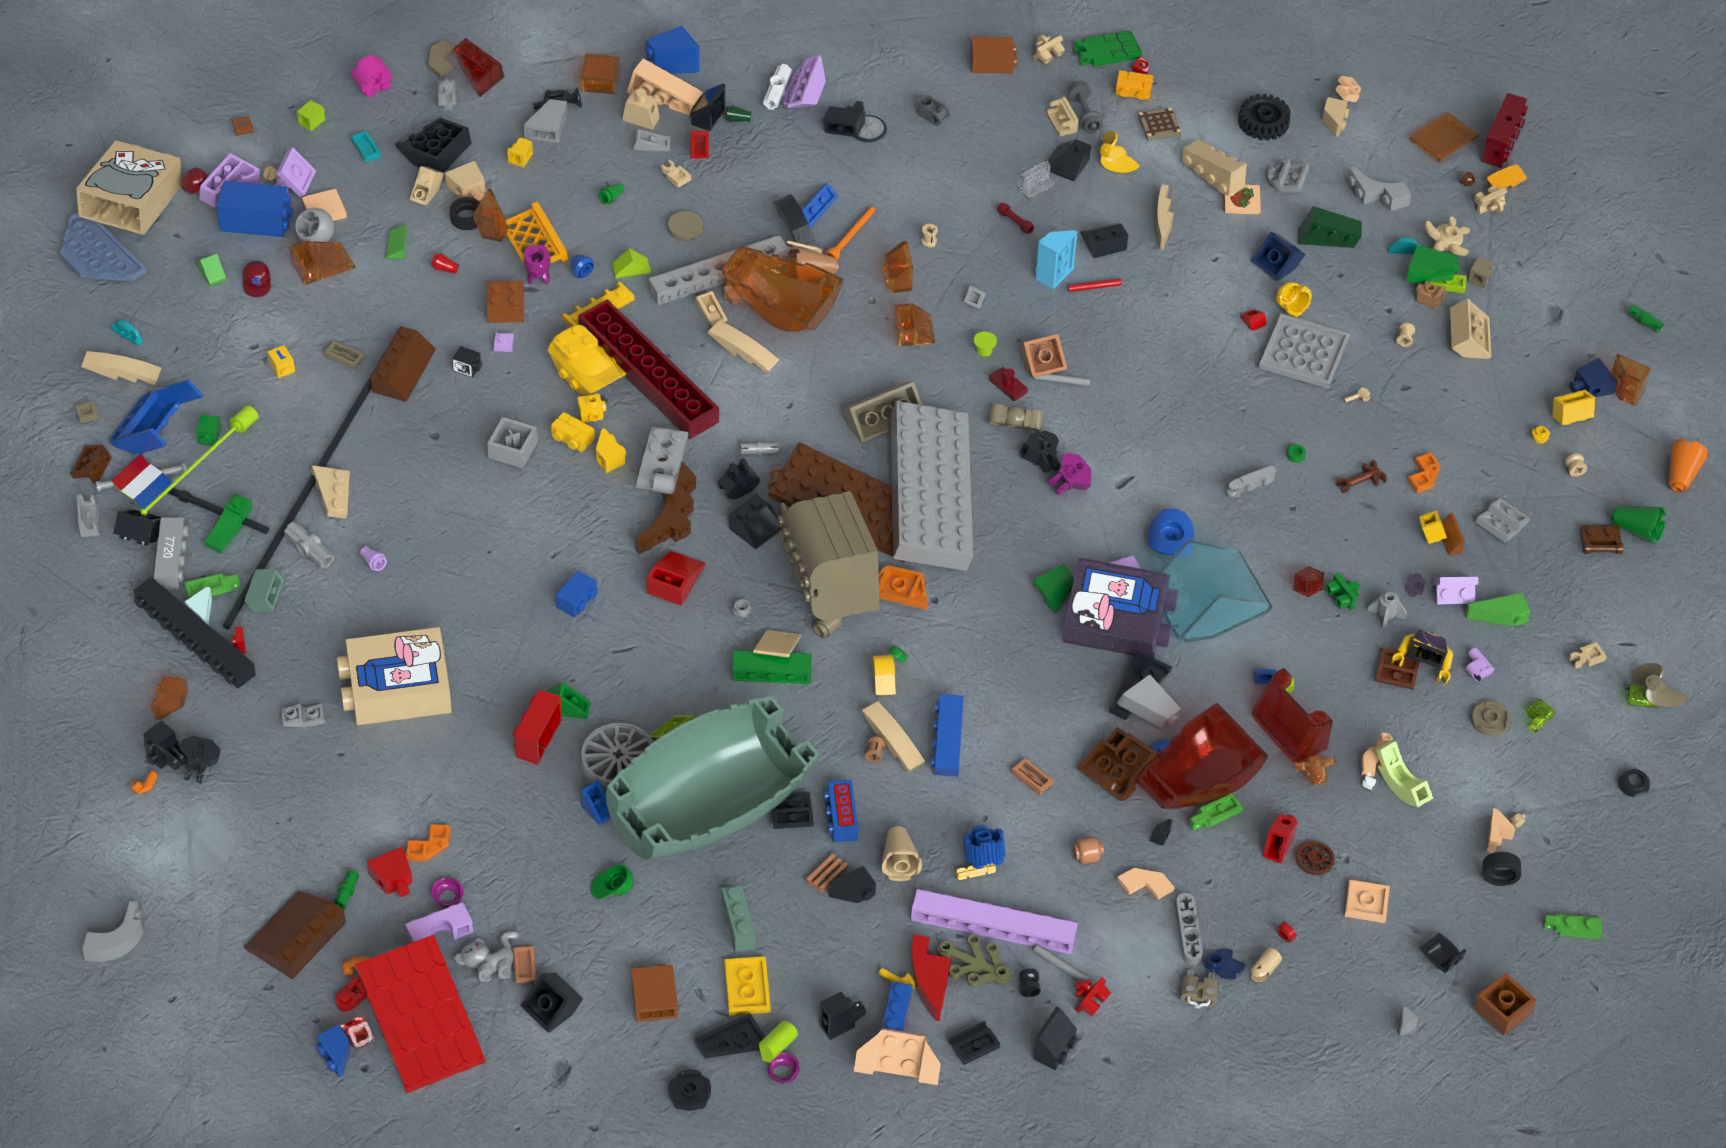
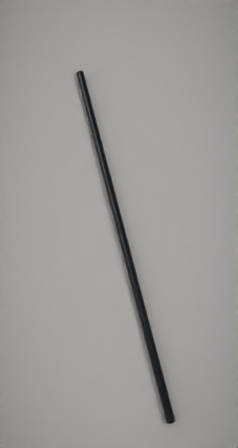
M371 376L317 466L325 467L372 389ZM311 475L255 570L266 568L285 536L284 531L287 525L293 522L316 483L314 475ZM254 573L222 626L225 629H230L243 607Z

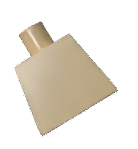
M639 88L633 91L626 101L623 121L653 130L660 119L657 102L654 97L646 95L644 89Z
M475 160L445 173L446 186L459 198L473 197L480 201L484 197L485 181Z

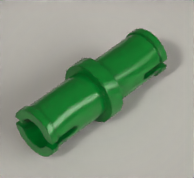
M1632 305L1629 309L1631 311H1628V315L1656 332H1660L1663 328L1661 326H1664V322L1656 319L1650 312H1645L1636 305Z
M353 870L347 871L343 883L338 887V895L333 903L343 909L346 908L349 898L354 894V886L359 878L357 872Z

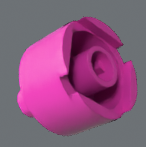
M369 55L364 57L357 63L358 67L352 69L351 76L368 97H372L381 89L387 90L391 86L392 73L379 56Z

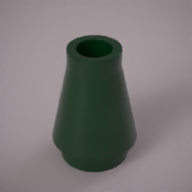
M734 105L727 106L725 120H729V122H750L751 111Z

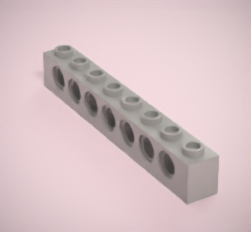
M779 235L649 278V292L657 305L668 303L672 300L728 282L729 275L734 274L737 278L740 276L744 277L777 265H782L788 262L789 249Z

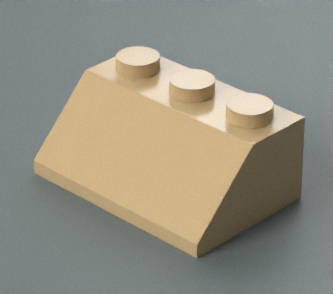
M1468 298L1450 308V333L1453 351L1466 358H1491L1489 317Z

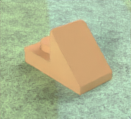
M1493 808L1490 819L1487 852L1494 853L1496 847L1501 846L1502 838L1512 840L1515 833V827L1495 808Z

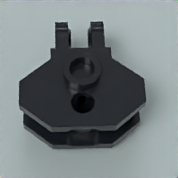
M1048 431L1031 434L1027 442H1024L1020 449L1021 457L1033 462L1035 466L1039 465L1043 473H1049L1051 469L1054 471L1060 469V463L1055 455L1057 453L1056 447L1059 443L1056 434Z
M742 458L739 460L738 465L730 464L729 469L726 470V473L718 481V487L725 489L728 499H738L752 492L760 483V478L748 466L746 459Z
M191 736L181 741L178 751L186 760L184 780L189 781L191 778V769L197 770L199 773L196 780L197 783L201 784L206 768L217 763L221 749L213 740Z

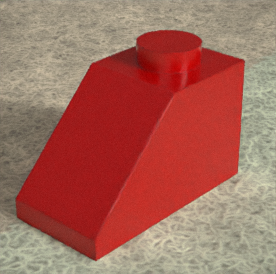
M690 131L691 159L709 158L708 131Z

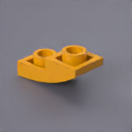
M1518 164L1504 168L1487 177L1490 186L1495 185L1498 189L1507 188L1508 186L1514 187L1527 179Z

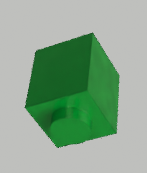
M201 415L196 430L198 444L214 445L218 441L221 432L220 417Z

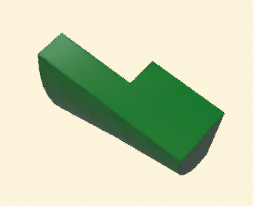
M1062 564L1033 580V585L1044 596V603L1055 614L1058 612L1062 601H1065L1068 592L1075 586V581L1067 566Z

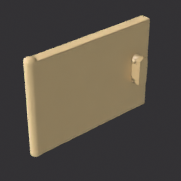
M766 630L753 653L789 657L801 634Z

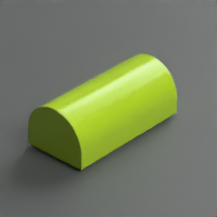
M783 1020L759 1043L762 1061L772 1062L797 1038L798 1032L793 1024Z

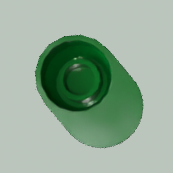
M616 865L609 868L594 879L591 885V894L596 899H604L612 894L618 896L625 895L634 884L632 872L624 865Z

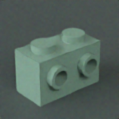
M276 569L255 570L249 590L245 596V602L253 612L274 611L284 579Z

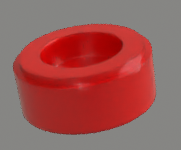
M1282 922L1277 926L1278 934L1286 942H1292L1296 938L1294 929L1288 923Z

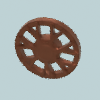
M1308 842L1303 844L1297 852V863L1306 873L1322 875L1329 872L1334 865V853L1324 843ZM1316 846L1321 847L1322 850H1315ZM1305 848H1309L1311 850L1309 854L1304 850ZM1327 853H1329L1331 856L1328 858H1324V855ZM1300 856L1307 857V860H1301ZM1323 862L1328 863L1330 865L1326 867L1323 865ZM1309 863L1311 867L1307 868L1305 865ZM1319 866L1321 870H1315V867Z

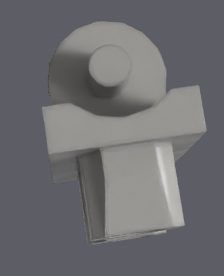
M444 79V81L437 80L439 106H442L443 110H453V105H456L455 79L450 81L448 79Z

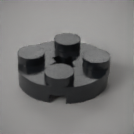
M683 1070L677 1073V1076L671 1079L669 1083V1098L676 1109L688 1111L702 1109L706 1107L711 1097V1083L709 1079L702 1076L701 1072L697 1070ZM688 1087H692V1090H695L693 1093L685 1092Z

